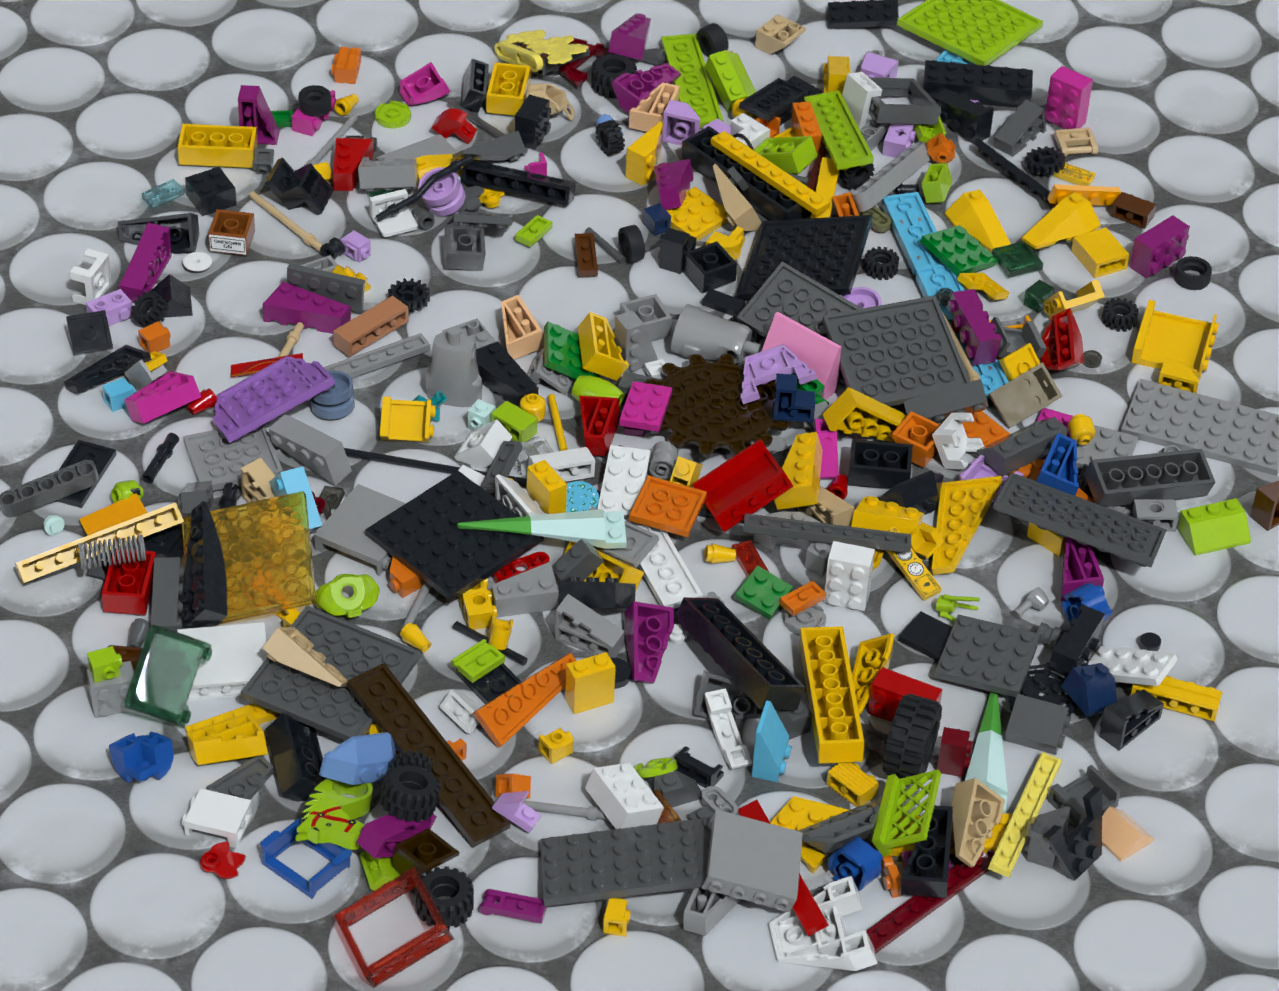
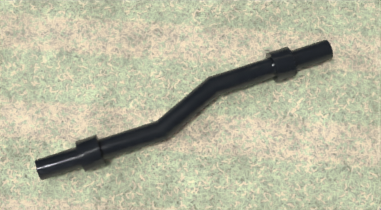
M469 154L458 161L454 160L446 168L431 175L415 194L397 204H391L388 206V209L375 215L378 222L391 215H397L403 208L420 200L436 181L452 172L460 171L461 167L474 161L472 155Z

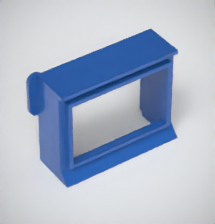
M299 817L282 832L273 831L261 841L262 865L313 899L318 890L345 868L350 867L352 851L332 843L315 844L309 840L301 841L331 862L309 881L276 859L277 856L296 842V836L299 833L297 832V827L301 824L302 820Z

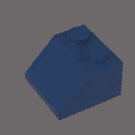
M1102 663L1072 668L1061 685L1087 717L1103 714L1106 706L1117 702L1115 677Z

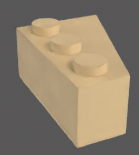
M820 485L818 504L796 507L803 514L821 523L851 527L854 506Z

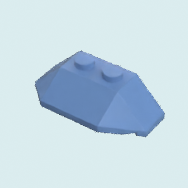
M386 732L349 738L338 745L332 752L329 751L324 754L319 775L351 785L384 781L385 774L391 768V761L397 750L391 735Z

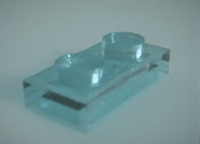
M172 179L143 192L142 199L149 206L155 208L184 195V188Z

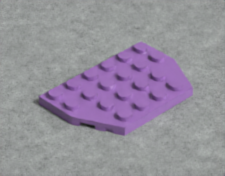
M286 356L217 394L218 400H216L217 403L214 408L216 415L213 416V422L230 443L239 440L250 431L257 430L266 422L275 420L277 416L284 412L291 411L300 403L309 401L318 393L327 391L336 383L319 362L306 363L304 359Z

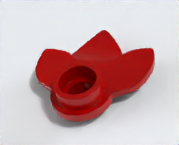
M220 842L213 845L210 851L203 854L200 859V866L204 871L214 872L218 877L235 878L238 876L237 868L242 866L246 856L229 851L228 842Z

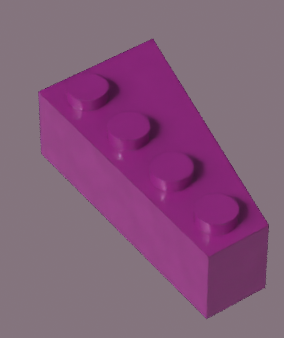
M147 223L126 273L118 286V290L121 289L132 303L134 300L138 301L137 297L139 295L143 296V292L148 293V290L153 289L172 257L169 227Z

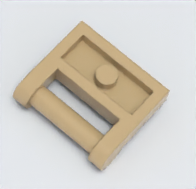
M1091 128L1055 130L1054 137L1061 153L1065 154L1064 157H1067L1069 154H1098V145Z

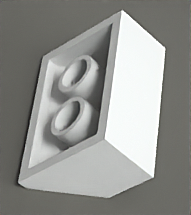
M502 475L495 476V498L517 515L525 517L547 514L539 508L538 503L533 501L527 491L516 481Z

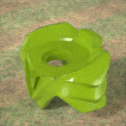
M340 574L332 581L321 585L317 589L314 598L318 609L325 610L335 616L345 615L348 618L360 616L362 610L374 606L380 589L375 580L368 574ZM345 586L353 588V595L349 598H345L342 595V589Z

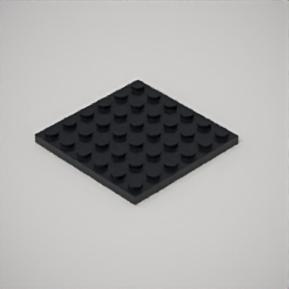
M871 215L762 221L738 291L739 299L751 300L781 262L788 264L838 295H850L872 224Z
M460 471L451 474L365 529V535L451 602L544 541L543 536L457 528V523L520 517Z

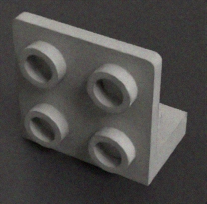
M544 348L534 357L527 373L534 383L538 384L543 379L565 395L569 392L574 379L545 367Z

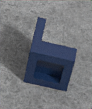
M656 204L643 209V224L653 236L665 233L671 227V215L661 204Z

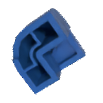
M152 731L149 735L136 737L132 733L109 745L112 763L117 773L128 783L134 779L144 781L149 779L150 776L160 780L168 773L174 759L172 740Z

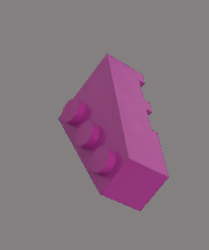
M241 85L238 95L239 126L257 127V144L277 145L280 130L260 86Z
M690 159L672 163H660L654 166L661 205L665 210L681 207L686 197V190H689L690 182L694 180Z
M387 814L366 823L361 829L356 843L374 858L393 857L395 844L427 828L431 829L437 816L433 814L427 820L421 819L419 822H409Z

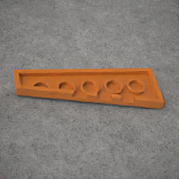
M571 653L556 660L473 712L497 748L503 746L566 687V664L576 661Z

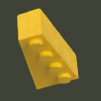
M850 387L822 414L830 431L836 432L838 429L843 430L846 434L860 433L862 437L876 436L879 440L895 442L891 437L892 433L906 418L904 413Z
M817 432L803 433L796 436L782 467L794 487L774 499L777 510L818 504L823 450Z

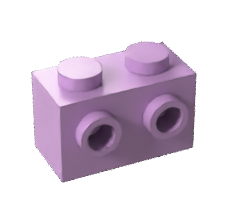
M121 289L86 302L87 313L106 310L109 326L132 317V301Z

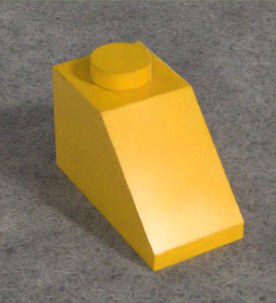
M1165 358L1158 383L1197 393L1199 379L1185 363Z

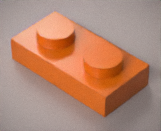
M811 581L781 597L779 604L794 616L826 599V592L814 581Z

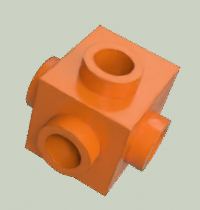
M942 133L926 142L927 153L933 162L937 164L949 163L955 158V144Z

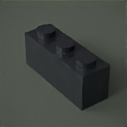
M471 59L464 74L463 107L479 112L487 95L489 64Z

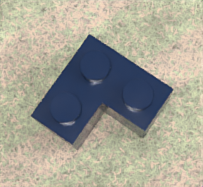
M776 373L773 420L813 423L815 391L797 390V375Z

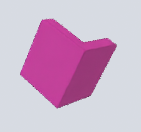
M543 152L539 153L538 162L529 163L527 166H524V171L547 176V161Z

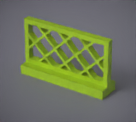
M939 770L901 779L896 774L887 777L872 838L873 844L882 856L890 855L894 847L927 840L941 778ZM932 779L928 785L923 786L928 780ZM913 784V785L906 791L905 786ZM919 788L922 789V790H921L918 794H916L914 797L911 796V795H913ZM929 794V796L922 803L919 802L923 797ZM909 799L910 801L902 807V804ZM918 805L910 814L908 813L913 806ZM924 810L925 813L917 820L916 817ZM905 815L906 817L898 824L899 819ZM911 821L914 822L908 829H906V830L903 829V828H905ZM919 827H921L920 833L911 835V834L914 833ZM899 832H902L898 838L894 839Z

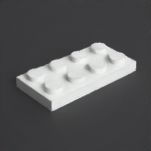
M610 445L597 509H603L604 512L624 511V519L629 518V514L646 481L651 450Z
M1101 646L1087 665L1102 663L1115 677V682L1159 686L1178 659L1176 653Z

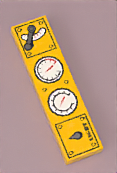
M895 526L886 530L900 533ZM912 548L910 553L886 550L923 601L941 593L942 588Z

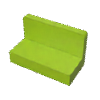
M366 850L360 854L371 890L377 892L389 881L400 886L405 883L403 875L392 867L393 857L374 858Z

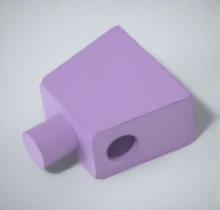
M867 52L860 72H863L868 77L895 78L898 72L899 61Z

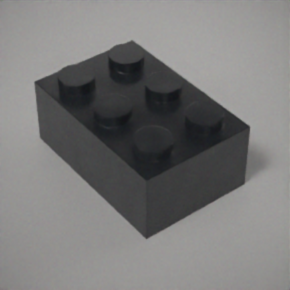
M852 439L848 484L891 489L896 484L910 479L913 445Z

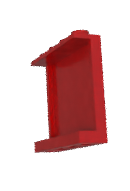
M761 439L692 483L695 489L707 492L704 503L723 532L744 520L745 513L753 514L794 487Z

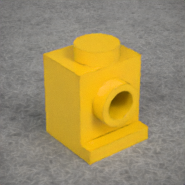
M558 728L545 736H539L538 751L550 764H553L573 753L574 738L569 731L564 732L561 728Z
M622 898L609 899L604 916L603 933L626 937L627 924H629L631 910H627L628 900Z

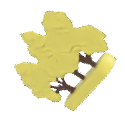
M540 29L509 34L506 36L507 39L496 43L494 48L499 59L511 64L531 66V71L537 72L544 66L542 59H548L549 64H564L572 60V54L586 52L588 46L569 44L574 40L572 35L544 39L546 33Z

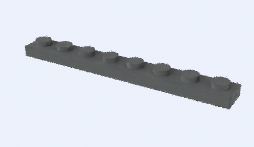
M745 513L743 532L750 534H763L772 537L779 536L794 540L803 539L832 544L833 541L898 553H910L911 534Z

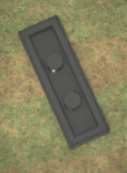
M502 442L480 486L488 493H495V476L502 475L508 478L523 448L521 442Z

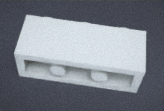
M587 447L529 456V466L546 460L565 482L594 477L595 459Z

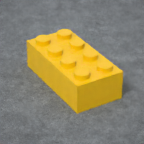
M182 124L178 143L179 165L253 168L252 163L255 156V148H257V127Z

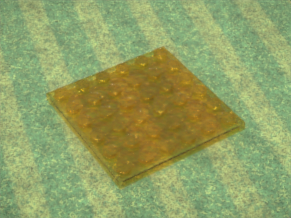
M304 491L210 511L221 543L227 578L228 616L219 624L317 603L307 500ZM189 516L182 517L184 520L182 522L185 565L191 522Z

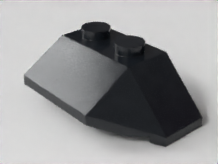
M930 470L896 484L885 492L881 498L878 497V499L883 502H895L905 508H916L919 512H923L924 515L937 510L944 475Z

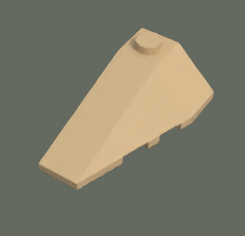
M714 164L713 169L723 205L729 215L726 218L732 227L736 225L744 228V231H759L761 221L753 207L721 169Z

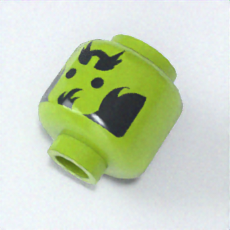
M135 480L117 482L111 490V498L113 503H116L122 499H128L137 493L141 500L144 492L143 488Z

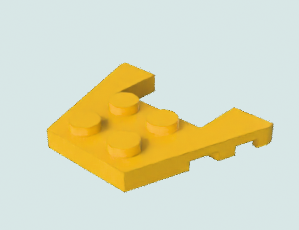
M793 796L770 823L798 831L849 811V809ZM802 843L800 862L803 861L808 866L807 869L814 874L824 863L825 855Z

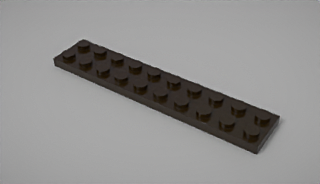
M385 663L347 681V687L383 733L388 732L391 735L395 748L399 753L403 750L405 754L407 750L415 753V750H417L419 755L424 753L426 758H430V762H432L431 772L439 779V784H441L437 802L473 847L510 829L511 822L492 809L495 802Z

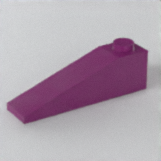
M667 63L651 67L647 71L637 70L636 73L630 75L629 73H624L612 81V86L620 107L629 114L632 108L638 107L640 101L646 100L650 93L661 83L673 84L682 73Z
M633 601L624 612L625 636L632 679L637 682L654 684L670 634L674 628V608Z

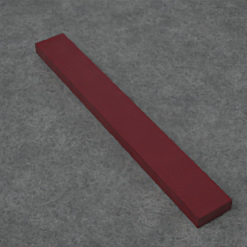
M991 849L987 853L982 852L974 867H969L961 861L950 869L947 898L913 896L866 930L873 944L875 954L988 872L995 851Z

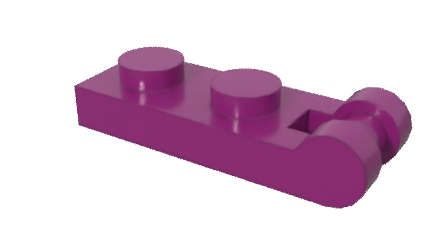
M487 889L485 890L484 901L481 903L479 911L483 915L496 914L542 924L547 906L545 907L544 899Z

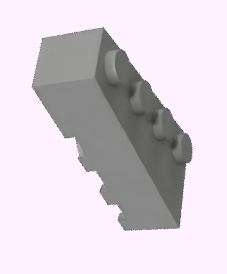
M284 414L268 428L271 441L275 446L289 453L334 486L352 472L342 442L287 414Z

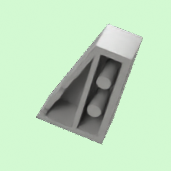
M363 157L358 166L360 189H366V191H374L377 188L394 190L395 187H403V189L409 190L416 187L419 181L416 159L395 158L394 161H385V158L379 157L378 161H370L369 157Z
M631 310L615 316L614 342L616 346L621 347V356L629 364L625 371L634 372L644 368V363L658 360L645 324L635 312Z
M551 562L492 585V605H496L497 617L550 611L558 608L559 590Z
M567 594L556 609L555 640L592 655L607 652L610 658H616L624 647L625 631L571 595Z
M702 887L694 888L684 910V930L706 936L741 899L713 893L702 889Z

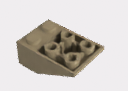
M1043 362L988 394L1008 429L1063 397Z

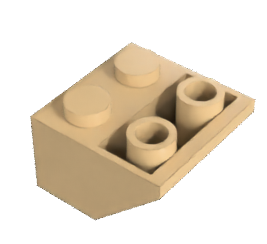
M777 14L756 31L755 48L770 55L789 45L803 34L806 28Z

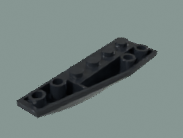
M202 501L197 507L193 508L190 515V531L181 601L183 602L181 615L183 629L217 626L228 616L227 578L221 543L208 505L205 501Z

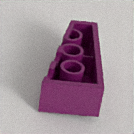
M637 13L614 29L611 33L608 52L642 60L648 40L651 18Z
M282 282L263 303V322L270 323L271 320L279 321L280 325L285 326L288 323L297 324L301 322L304 325L303 329L313 327L319 332L333 334L335 329L351 320V306Z
M975 289L952 292L950 301H948V309L953 313L954 325L956 328L958 327L960 340L965 344L967 358H970L972 365L995 362L1002 337L1000 334H995L996 327L994 323H989V314L987 311H983V303Z

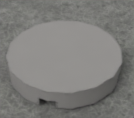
M815 604L794 616L785 610L784 624L790 632L800 636V628L825 627L827 617L822 607Z

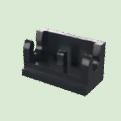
M687 746L683 747L674 756L677 762V769L674 771L695 779L697 784L704 788L715 786L724 776L721 764H718L715 768L710 767L693 758L688 753L690 748Z

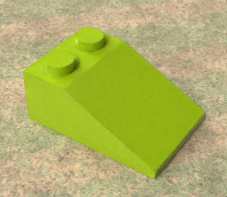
M811 136L766 138L754 149L755 152L786 173L794 175L800 174L818 156Z

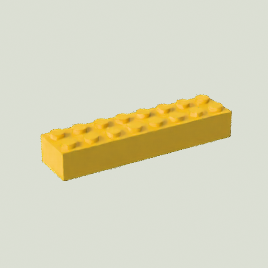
M843 626L800 628L799 649L809 709L812 713L811 721L818 763L863 762L864 737Z

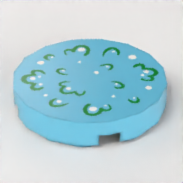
M574 481L567 484L566 513L588 511L592 506L598 508L599 494L595 487L583 481Z

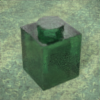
M1039 279L1025 290L1023 305L1039 314L1044 310L1043 302L1054 295L1055 288Z

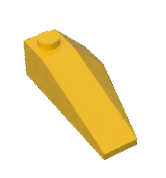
M1074 192L1058 203L1022 237V241L1034 249L1054 245L1056 241L1062 239L1069 241L1074 236L1098 230L1101 224L1090 201Z

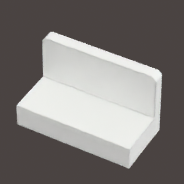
M451 689L439 707L466 733L471 734L479 723L473 712L480 708V706L466 693Z

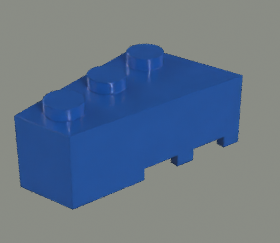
M1057 433L1037 482L1076 495L1079 488V483H1077L1078 468H1076V440Z

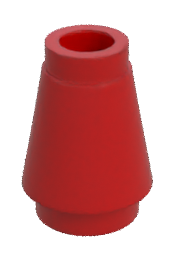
M210 388L207 390L203 389L200 392L201 397L187 405V409L192 415L215 406L218 399Z
M839 474L828 487V491L842 500L848 494V478L844 474Z

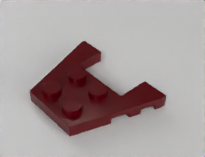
M574 38L569 44L587 45L590 55L565 64L557 71L575 87H579L587 80V73L577 69L593 55L600 57L615 53L608 52L609 48L604 47V44L597 43L592 45L587 44L586 40Z

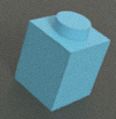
M125 378L102 385L104 402L112 412L127 407L124 399L135 393L133 385L129 384Z

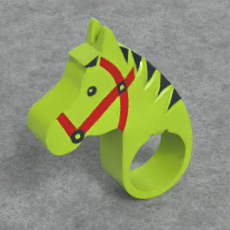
M329 778L322 781L311 792L306 801L301 824L297 827V832L299 833L296 836V841L309 840L315 844L332 843L350 850L359 849L361 846L356 842L364 825L354 819L362 817L369 812L373 791L372 784L351 785ZM341 794H349L356 797H345Z

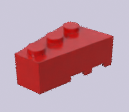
M336 138L333 169L334 191L354 190L359 181L358 166L363 157H369V160H372L374 157L373 139Z
M579 396L586 447L592 455L607 456L621 417L619 400L613 397Z

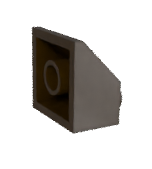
M427 828L395 844L392 867L406 878L426 873L459 856V851Z

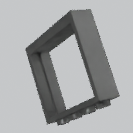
M869 77L882 89L881 96H908L916 104H885L878 96L872 97L868 114L876 123H938L941 107L914 78Z

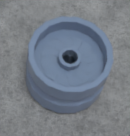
M327 371L333 377L336 384L327 391L313 396L311 399V409L316 416L322 419H340L349 415L355 408L353 381L344 372Z

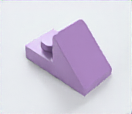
M529 791L502 793L492 809L530 833L542 815L523 803Z

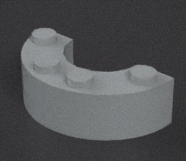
M785 511L765 515L821 523L802 512ZM754 534L753 540L769 549L781 544H792L800 547L806 552L805 568L821 577L826 573L831 543Z

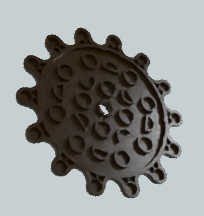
M692 354L689 356L690 364L687 367H678L673 363H665L662 365L663 374L666 376L665 379H647L644 382L672 387V395L660 431L672 433L669 442L676 448L689 443L698 445L699 452L703 457L711 456L717 448H726L735 456L746 449V444L755 443L759 439L763 441L766 447H769L773 437L767 431H785L790 426V421L773 420L776 379L769 381L767 384L756 386L760 399L746 404L742 403L744 367L734 364V357L731 354H722L719 360L714 363L705 361L699 354Z

